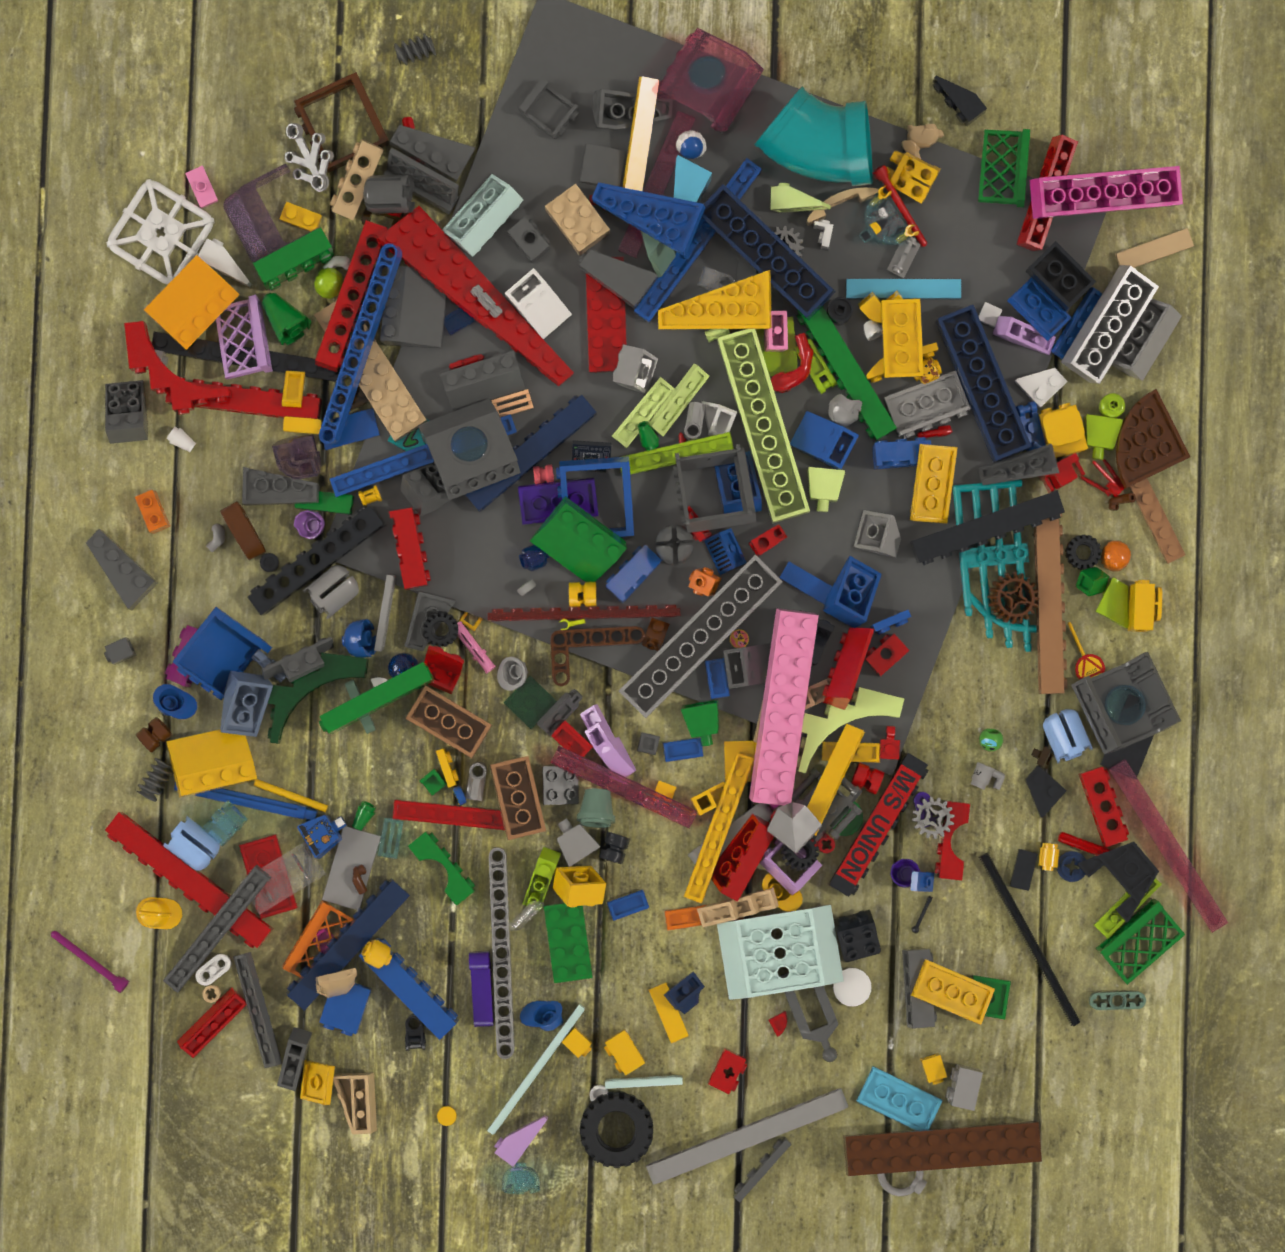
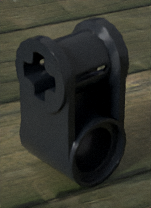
M412 1013L405 1022L406 1051H410V1049L426 1050L424 1024ZM410 1019H418L420 1026L412 1027Z

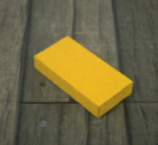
M286 371L282 406H302L305 372Z

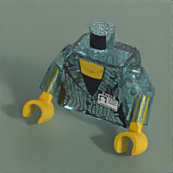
M886 185L878 190V194L869 202L864 213L865 220L863 223L867 229L859 234L864 243L874 238L878 244L899 245L909 239L910 236L919 234V231L911 232V228L915 224L906 226L887 197L891 195L892 191H889L887 194L883 192Z

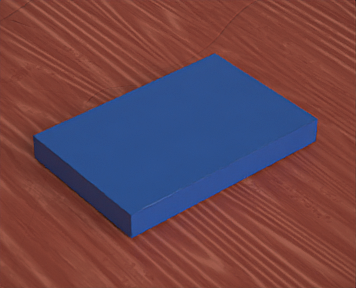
M1032 277L1007 300L1047 341L1072 318Z

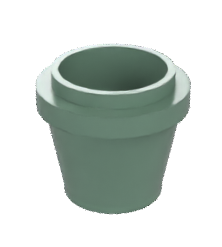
M598 788L585 789L580 812L577 814V821L580 822V825L592 828L611 827V824L615 823L611 791Z

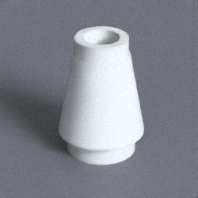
M176 426L166 438L170 441V444L188 452H191L196 444L181 428L178 429Z

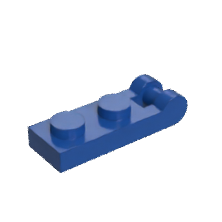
M1035 401L1028 402L1025 406H1016L1032 446L1026 451L1046 446ZM1029 412L1030 418L1026 419L1025 413Z

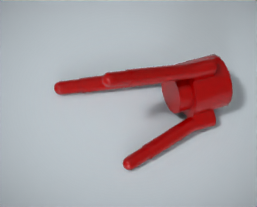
M1103 459V463L1113 478L1095 460L1092 461L1095 467L1108 480L1105 485L1107 489L1084 476H1081V479L1103 491L1108 497L1111 494L1117 497L1124 490L1120 478L1106 459Z

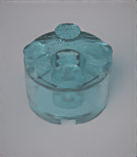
M229 800L221 807L222 811L218 809L211 816L213 821L209 820L202 828L222 847L248 820Z

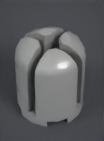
M334 565L303 591L304 593L309 592L310 602L320 613L325 612L327 614L326 619H329L357 596L359 586L353 576L349 577V571L346 568Z

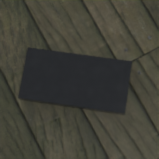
M1128 694L1117 722L1131 723L1137 720L1143 710L1141 698ZM1154 735L1121 750L1103 755L1100 765L1136 780Z

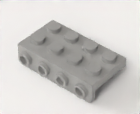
M956 370L942 375L939 379L927 384L921 383L884 397L891 419L897 427L898 437L904 436V439L914 436L917 430L921 429L922 432L933 428L932 425L938 422L940 425L946 424L954 416H958V418L969 415L968 411L972 409L967 401Z

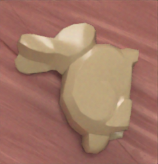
M925 124L922 126L908 125L907 140L902 141L901 146L905 152L921 159L919 150L934 145L938 138L944 136V132L937 129L935 124Z

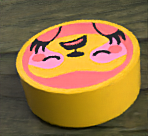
M735 630L730 635V643L734 648L745 647L749 642V636L744 630Z

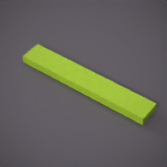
M727 432L622 457L629 456L630 475L675 465V453H679V458L732 450L734 446L731 433Z

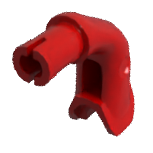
M805 333L795 336L801 365L793 371L775 374L771 378L774 391L786 393L808 378L811 371L813 349L810 348Z

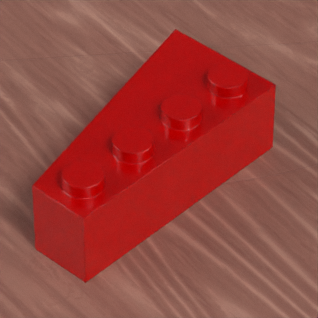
M412 507L389 511L390 518H393L394 523L392 529L395 540H397L396 550L400 559L399 565L404 589L409 590L428 586V581H431L429 570L425 569L424 564L428 561L426 551H422L421 544L424 543L423 533L418 531V525L421 524L419 514H415V510Z

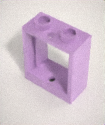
M776 839L774 842L776 846L773 849L769 847L766 850L760 864L791 895H794L820 869L822 864L816 860L793 882L771 860L783 845L781 841ZM802 847L795 855L803 859L806 857V851Z

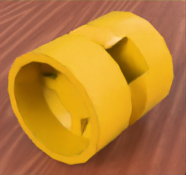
M569 582V607H580L581 604H584L586 607L596 606V582H585L584 585H581L580 582ZM583 592V597L578 596V593Z

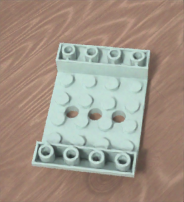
M831 905L717 924L729 1000L844 982ZM779 928L782 930L783 935L780 939H774L771 936L773 929ZM779 947L784 948L786 951L785 957L781 959L777 958L774 954V951ZM780 967H786L789 970L787 977L781 978L778 975L777 971Z

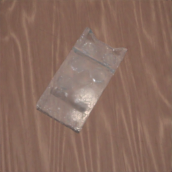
M303 842L261 868L271 876V879L254 898L252 904L259 915L326 875L306 842Z

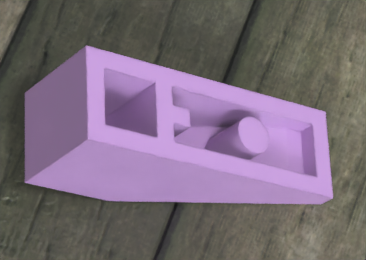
M1006 316L998 317L993 331V335L1046 355H1050L1056 338L1053 336L1047 341L1033 326Z
M544 1115L511 1132L504 1139L500 1137L494 1146L497 1148L495 1154L514 1167L548 1120V1117Z

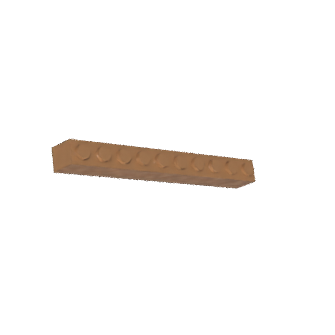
M1047 518L1042 520L1043 524L1034 527L1035 587L1039 590L1036 593V597L1040 598L1036 601L1038 608H1036L1039 694H1063L1064 690H1067V678H1064V670H1067V660L1063 659V651H1066V640H1063L1066 623L1062 621V613H1065V602L1062 601L1061 597L1065 590L1064 582H1061V575L1064 574V564L1060 563V556L1063 555V544H1060L1063 527L1059 525V519L1050 521Z

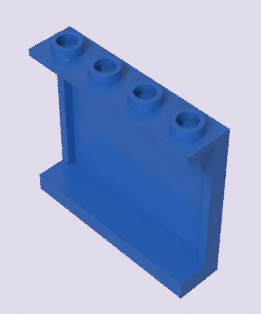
M215 607L173 660V663L178 666L177 671L185 677L190 675L189 679L197 685L202 683L200 686L209 693L211 690L214 691L212 694L219 700H222L230 671L243 672L253 660L251 657L258 649L269 653L272 647L218 607Z

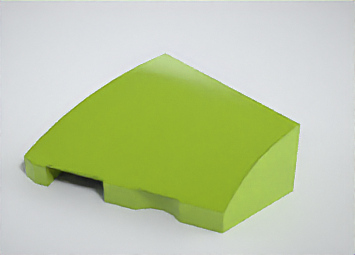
M1114 577L1110 578L1095 611L1126 629L1129 626L1128 586Z

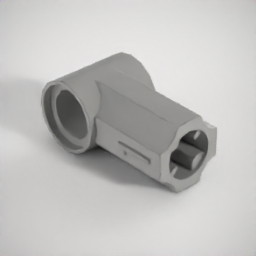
M689 402L684 428V436L688 441L699 439L701 436L706 404ZM694 427L698 430V434L691 436L687 432L688 429Z
M482 762L473 763L469 769L466 799L482 801L487 767ZM475 766L483 768L481 776H476L473 773Z

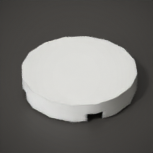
M857 968L842 970L844 982L833 984V992L836 998L847 1006L863 1004L871 993L869 977Z

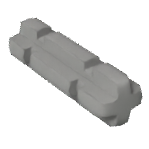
M479 285L472 288L471 294L474 297H478L477 300L487 311L490 310V314L494 318L502 313V309L495 305L496 303L486 292L484 293Z

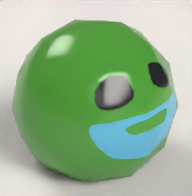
M984 729L979 736L980 745L988 752L999 750L1003 744V735L996 729Z

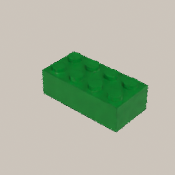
M320 227L254 262L253 265L266 291L269 289L273 291L279 288L282 282L286 280L290 282L298 277L297 274L313 270L315 268L314 265L320 262L322 264L328 262L334 254L330 242Z
M565 903L544 905L554 983L593 978L583 905L577 907H569Z

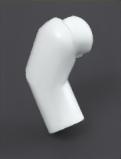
M334 256L323 268L335 269L336 267H343L345 270H348L351 261L346 256Z

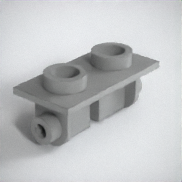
M913 237L902 239L887 270L904 278L921 244L917 243V240Z

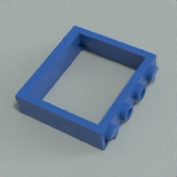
M629 456L559 461L560 468H556V477L561 479V486H557L558 498L562 497V500L565 496L568 498L566 472L622 468L626 527L609 529L619 537L634 536Z

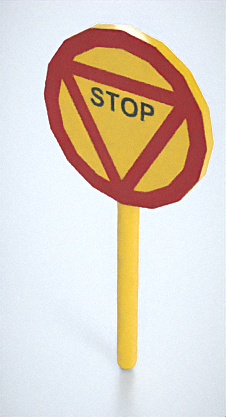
M1068 622L1070 631L1082 655L1075 664L1077 678L1079 680L1087 676L1092 678L1104 673L1105 665L1102 659L1094 654L1085 655L1071 622Z

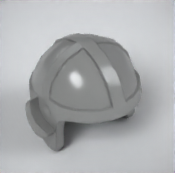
M842 394L836 395L830 401L828 408L831 421L843 427L853 424L858 420L862 401L849 400Z

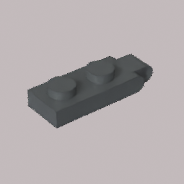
M576 689L565 693L536 724L551 736L579 707V702L583 696Z

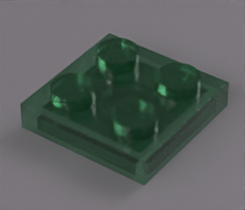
M529 676L525 683L506 699L504 704L532 729L557 701L534 678Z

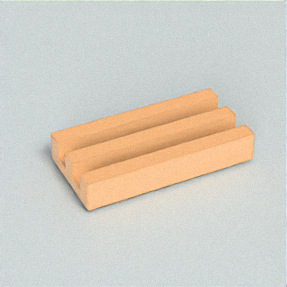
M528 389L491 400L500 418L534 408ZM524 395H526V397H527V398H524V399H520V400H517V401H514V402H510V403H507V404H504V405L497 406V403H501V402H504V401H507V400H511V399H514V398H517V397H521V396H524ZM525 402H528L529 404L527 406H523L514 410L499 413V410L505 408H509Z

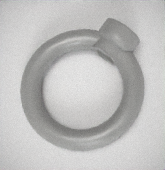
M916 1171V1176L910 1186L902 1189L891 1186L886 1180L885 1174H877L882 1188L894 1196H907L914 1192L919 1195L927 1184V1181L923 1179L924 1171Z

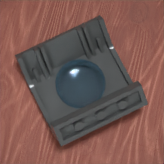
M490 398L418 425L423 442L427 444L439 472L448 500L521 473L515 452Z
M1149 652L1142 653L1134 659L1092 678L1090 676L1084 677L1071 685L1104 755L1126 748L1181 722ZM1129 694L1138 697V702L1134 706L1123 709Z

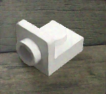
M819 219V221L814 222L813 228L824 230V232H820L818 243H821V249L828 250L833 225L830 224V221Z

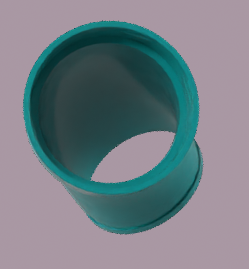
M802 86L754 144V146L760 148L765 155L777 164L808 178L836 183L851 182L852 186L871 185L873 182L871 134L866 101L846 102V106H834L817 99Z

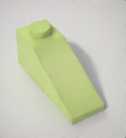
M779 183L778 186L771 187L770 210L786 213L831 209V205L791 187L788 183Z

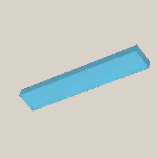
M846 279V298L864 299L873 291L879 299H887L895 291H898L903 299H961V279Z

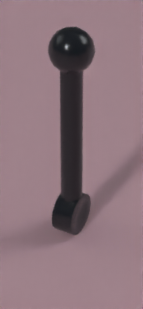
M928 896L916 925L912 927L913 933L919 932V926L933 897Z

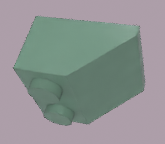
M642 232L648 258L658 275L657 277H662L675 258V251Z

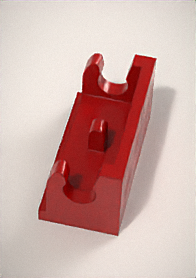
M566 721L551 735L578 762L593 748Z

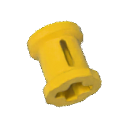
M377 485L364 492L358 491L363 506L375 501H382Z

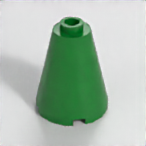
M268 293L263 297L261 305L281 345L284 346V343L291 345L305 335L303 331L306 327L308 330L310 329L311 320L277 293Z

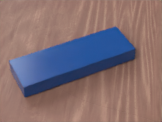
M791 562L787 563L779 579L824 605L832 589L831 585Z

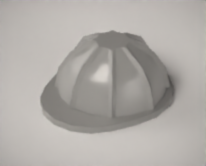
M513 656L502 660L497 672V680L504 690H515L525 683L528 674L525 662Z

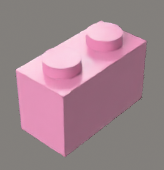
M771 311L772 328L764 329V352H784L788 350L787 311Z

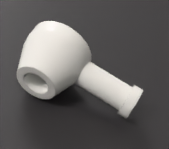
M869 320L863 325L868 341H872L882 335V324L880 325Z

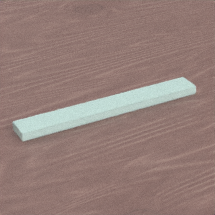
M580 1003L487 1131L492 1135L496 1133L584 1012L585 1007Z

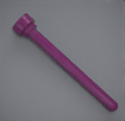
M51 932L53 939L112 982L114 990L118 993L124 991L130 982L125 977L121 978L114 975L59 932Z

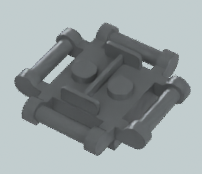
M814 767L811 769L810 775L792 794V801L803 804L806 807L817 785L802 801L799 797L816 778L820 780L822 776ZM845 777L841 785L850 792V795L846 797L841 791H837L823 820L822 827L816 836H812L814 841H818L826 832L837 840L840 837L839 834L846 826L863 812L853 803L861 795L862 790L858 786L855 787Z

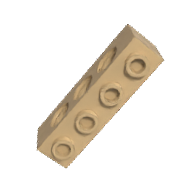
M363 139L360 140V143H355L352 151L355 153L352 160H348L345 167L347 171L345 178H340L337 186L339 192L337 195H333L330 202L333 212L351 220H354L363 199L365 182L368 177L373 176L383 153V148ZM362 156L368 158V163L365 166L358 164V159ZM353 174L360 175V182L352 183L350 181ZM345 192L353 193L352 200L345 201L343 194Z

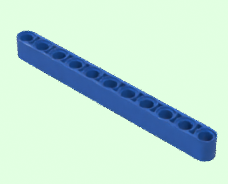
M385 244L380 251L319 432V439L325 444H336L341 438L402 258V250L396 245ZM394 248L395 255L389 258L388 252ZM384 267L389 269V273L386 276L382 275ZM378 285H381L383 288L382 293L377 295L376 288ZM375 303L376 311L371 313L370 305ZM368 321L370 328L368 331H365L363 325ZM363 340L364 346L362 349L359 350L357 347L358 341ZM354 358L358 360L355 368L351 366V361ZM350 376L352 382L349 386H346L345 379ZM344 394L345 402L340 404L339 397ZM337 412L339 414V420L335 423L333 421V415ZM331 430L333 438L329 441L326 435Z

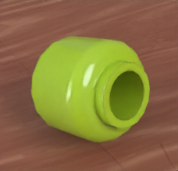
M1115 393L1105 395L1099 403V411L1103 417L1117 418L1125 409L1124 399Z

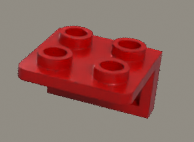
M429 646L424 663L428 666L435 681L428 685L452 694L461 676L464 660L459 655L449 654L438 646Z

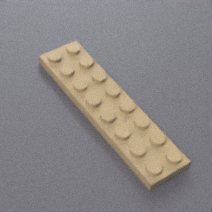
M336 301L314 314L324 331L327 329ZM344 311L342 316L349 318L352 316V313ZM364 323L363 328L365 331H368L369 329ZM342 328L335 331L337 335H344L346 333ZM374 339L359 386L396 442L417 429L418 425L428 421ZM363 340L357 343V347L360 350L364 346ZM334 346L338 352L340 350L339 347ZM356 358L351 361V366L355 368L358 364Z

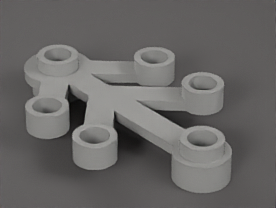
M298 123L289 124L286 127V134L290 139L296 140L304 158L298 156L294 151H289L285 154V160L288 163H296L307 167L312 175L307 174L303 168H297L293 171V177L296 180L310 182L312 188L318 192L325 191L329 186V179L326 175L328 163L333 160L334 154L331 150H323L320 154L322 160L318 169L316 164L320 145L325 142L324 134L315 133L312 136L313 144L310 153L302 136L303 128Z

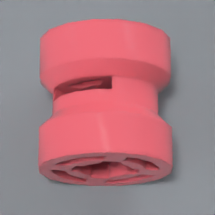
M552 464L546 465L545 469L539 466L533 467L535 484H542L545 481L547 483L554 482Z

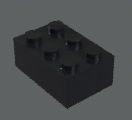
M1056 241L1025 271L1065 311L1073 306L1096 283Z

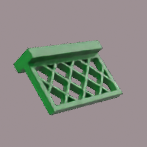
M984 129L978 202L1016 204L1017 207L1024 208L1031 129H1023V132ZM988 136H997L1000 141L992 146L988 142ZM1010 137H1018V143L1013 147L1006 142ZM1003 143L1009 150L1001 156L996 148ZM993 151L998 159L990 163L986 156ZM1012 152L1017 160L1010 165L1004 158ZM1000 161L1007 166L1001 173L994 167ZM990 169L997 175L991 181L984 176ZM1009 170L1015 175V178L1010 182L1003 177ZM1000 178L1006 185L998 191L993 186V183ZM988 187L995 192L991 197H983V191ZM1009 188L1014 193L1013 198H1005L1001 193Z
M1153 898L1134 914L1127 923L1125 922L1109 939L1104 940L1095 949L1128 985L1185 936V933L1165 911L1161 903ZM1161 912L1165 916L1164 924H1154L1155 916ZM1144 926L1150 927L1149 937H1140V929ZM1154 927H1163V938L1153 937ZM1167 928H1175L1178 934L1172 939L1166 938ZM1136 939L1135 950L1125 949L1126 941ZM1139 939L1149 940L1148 950H1139ZM1153 940L1162 941V948L1159 951H1152ZM1115 951L1121 952L1120 962H1113L1109 956ZM1125 952L1134 953L1133 963H1124ZM1138 953L1148 954L1147 961L1144 964L1137 963ZM1133 966V973L1126 978L1123 974V967Z

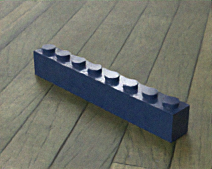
M577 395L569 400V406L565 409L560 408L553 414L554 418L551 421L546 420L539 426L540 430L535 434L531 432L524 438L525 442L521 446L517 444L513 447L521 473L465 494L479 512L597 415L595 409L583 395L579 397Z
M392 878L389 881L386 879L379 886L380 891L376 895L372 894L366 900L367 905L363 909L359 908L352 917L354 919L350 923L346 922L339 930L341 933L337 938L332 937L326 944V950L323 953L321 951L317 953L313 958L315 962L310 967L307 965L300 972L301 977L297 981L293 980L286 988L288 990L286 992L287 996L304 1011L319 996L316 990V977L341 971L410 896Z

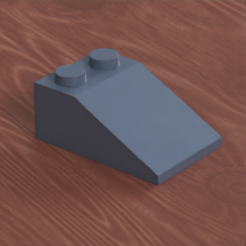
M230 671L224 693L221 733L257 737L273 688L269 679L264 680L263 675Z

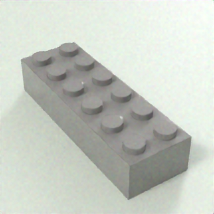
M1120 265L1061 363L1089 383L1100 384L1159 286L1132 266Z

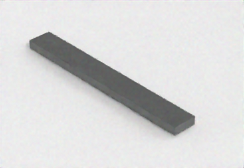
M258 865L251 870L163 981L177 993L180 992L271 879V876Z

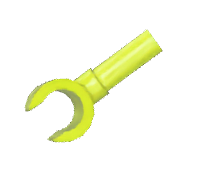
M562 619L559 622H567L568 624L567 628L560 630H568L569 627L586 623L585 619L575 621Z

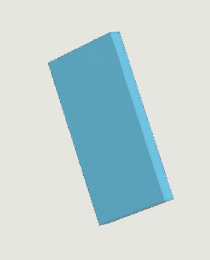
M873 1066L856 1101L914 1130L930 1129L943 1100Z

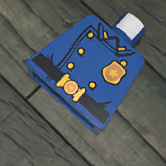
M323 815L297 826L314 857L321 859L342 840L338 831L346 827L347 824L342 816L332 821L328 815Z

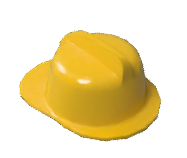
M770 873L765 875L762 888L763 890L774 888L779 905L778 908L787 912L796 911L800 908L803 899L800 891L791 895Z
M150 897L143 899L138 904L136 917L139 923L145 927L172 929L181 921L182 909L174 900Z

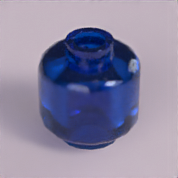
M534 544L523 548L521 555H519L522 567L529 571L545 567L549 558L548 554Z

